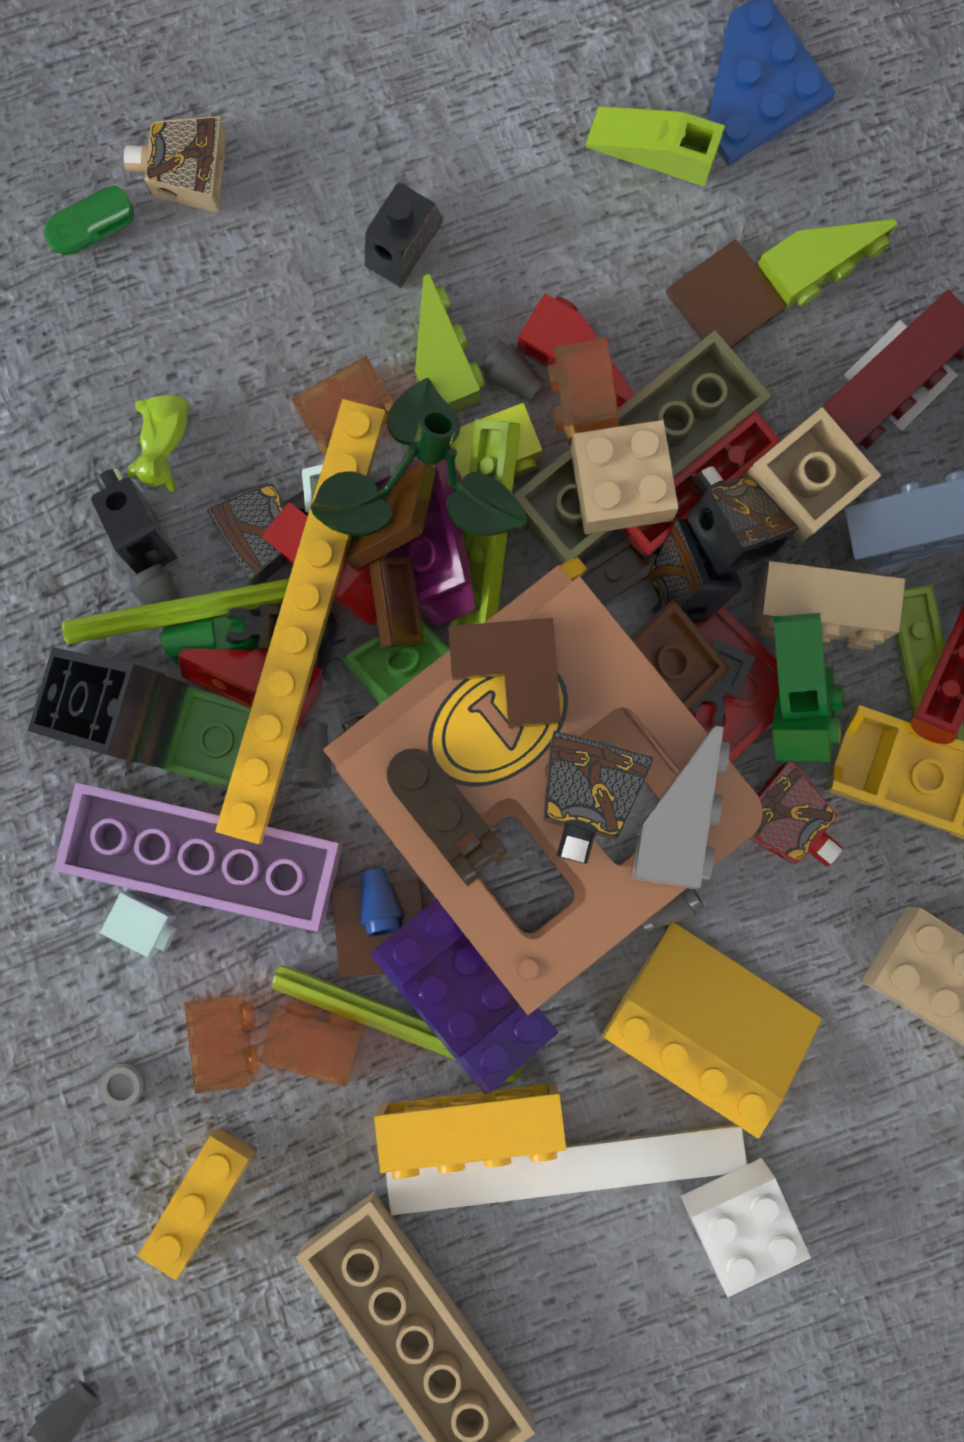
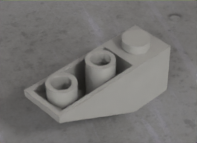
M715 726L708 732L639 826L631 879L689 889L701 888L702 879L710 880L714 865L715 849L707 847L709 826H718L722 810V795L714 794L717 773L725 774L730 754V743L722 741L724 727Z

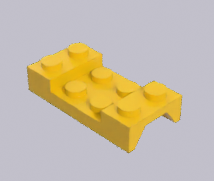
M858 705L851 709L824 791L863 805H872L949 832V835L964 840V741L956 738L950 744H938L928 741L914 732L910 722Z

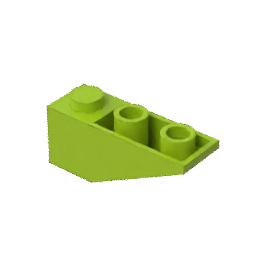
M599 106L585 148L705 187L725 125L686 112Z
M895 219L799 230L762 254L757 267L787 304L784 311L796 303L803 307L821 293L820 287L829 280L833 279L835 283L842 281L856 269L857 266L854 263L866 255L871 260L886 250L891 244L889 238L898 223Z
M426 274L423 276L415 366L416 380L418 383L425 378H429L439 395L457 413L481 402L480 388L485 386V382L477 363L472 362L469 364L463 352V349L468 348V344L460 324L452 325L446 311L451 309V305L442 285L435 287L430 274Z

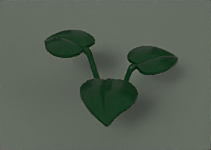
M429 378L423 379L406 390L394 402L388 412L386 424L390 435L397 442L409 445L406 455L385 487L377 492L375 483L367 476L352 471L340 472L322 483L310 507L313 515L334 531L350 536L375 534L385 528L392 517V510L383 499L390 495L414 457H417L421 462L428 465H434L442 460H446L449 485L455 490L447 499L446 510L454 524L463 531L476 536H494L521 529L527 522L525 512L518 500L497 479L484 473L471 472L463 478L462 483L458 480L455 464L457 451L451 447V444L459 436L460 422L452 407L439 395Z

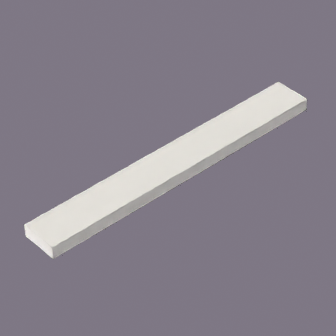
M733 1124L566 1145L567 1151H558L557 1158L549 1161L532 1162L529 1155L511 1157L512 1163L501 1167H484L483 1161L465 1163V1170L452 1173H439L436 1166L420 1168L418 1176L404 1179L392 1178V1172H387L386 1180L390 1215L724 1175L747 1165L743 1131L741 1127Z

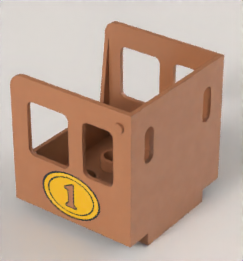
M559 565L485 623L553 618L561 724L508 728L505 676L453 680L449 650L323 749L335 764L336 771L527 1015L531 1014L687 889L631 879L635 853L623 863L617 865L608 857L595 839L588 864L556 856L564 826L543 821L549 749L553 732L558 731L595 742L609 741L617 748L653 757L652 765L644 783L658 800L708 734L579 576L574 581H571ZM417 748L426 751L436 760L489 828L506 816L518 819L574 891L572 903L539 930L528 933L520 929L481 878L468 887L392 792L387 782V769L393 757L405 749ZM728 760L725 774L717 773L714 794L722 795V810L718 826H709L707 847L715 849L713 867L755 834L763 816L762 804L758 795L730 760ZM471 831L455 844L464 856L467 846L476 839V836Z

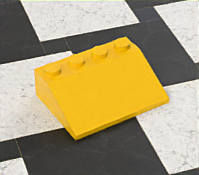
M673 923L668 925L600 1033L606 1040L759 1139L783 1101L822 1018L681 926Z

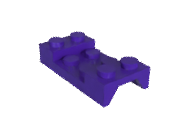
M437 899L375 948L370 955L484 1095L496 1089L559 1033L539 1008L529 1015L526 1014Z

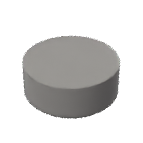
M127 1062L109 1067L99 1080L100 1097L105 1104L114 1109H126L140 1101L146 1090V1079L143 1072L136 1065Z

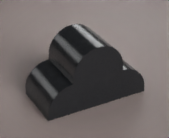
M52 647L28 731L108 756L165 769L189 684L136 664Z

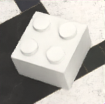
M762 1158L680 1196L727 1297L811 1259L777 1180Z

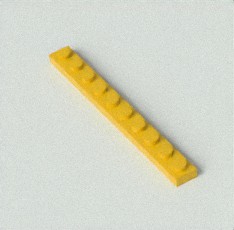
M342 399L312 503L322 483L337 473L352 471L369 478L387 418L385 410ZM311 509L309 510L215 832L256 844L263 843L352 538L350 535L339 533L325 526L313 515Z

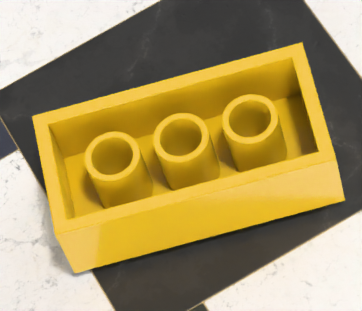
M556 1082L495 1089L487 1095L479 1091L381 1103L374 1115L380 1173L392 1172V1178L394 1179L415 1177L420 1174V1168L436 1166L439 1173L458 1172L466 1169L465 1163L483 1161L484 1167H501L511 1164V1157L529 1155L532 1162L549 1161L557 1158L558 1151H567L560 1094Z

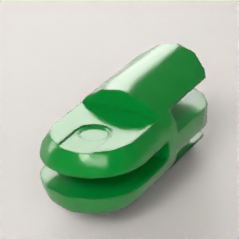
M116 186L103 188L53 214L47 220L44 228L46 243L59 254H75L125 228L133 221L134 210L130 200L121 188Z
M226 614L168 625L161 632L160 642L175 664L180 665L178 655L182 649L253 650L257 639L249 638L242 644L227 642L226 635L228 632H243L244 626L237 619H227Z

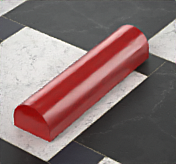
M755 410L673 477L678 503V511L673 521L621 529L623 534L637 551L644 556H649L665 542L678 518L688 519V513L701 499V495L692 484L693 478L698 473L713 466L725 483L741 479L754 463L781 442V440L758 411Z
M964 604L911 721V727L914 732L922 738L938 744L952 743L964 719Z

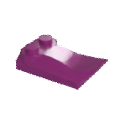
M446 460L432 465L436 469L422 535L386 554L387 556L412 558L420 615L428 618L437 626L476 611L463 532L450 519L446 510L447 499L450 494L455 492L449 485ZM421 461L409 466L406 471L421 463ZM456 469L457 478L462 483V477L459 470ZM392 475L376 482V487L388 482Z

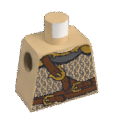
M212 116L153 122L150 125L148 146L126 144L124 149L125 170L145 172V182L152 195L156 198L219 213L227 135L221 118Z

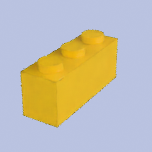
M220 1127L209 1136L137 1256L169 1277L177 1280L188 1266L257 1150Z

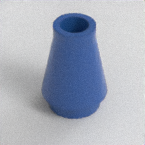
M374 868L359 873L361 880L360 926L365 927L368 937L381 936L398 931L402 927L401 919L404 918V915L387 878L386 869Z

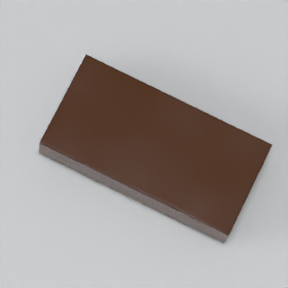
M382 556L369 563L381 648L415 647L425 644L412 558Z

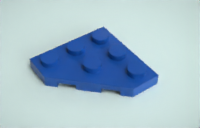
M750 0L732 11L728 19L707 120L725 125L718 153L727 166L832 101L836 93L772 0Z

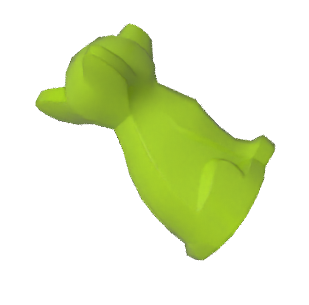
M161 395L147 400H138L135 402V409L142 413L143 426L140 435L143 454L128 466L127 475L131 479H139L144 485L151 487L165 484L169 492H176V483L169 466L168 457L185 433L188 411L191 409L190 402L174 395Z

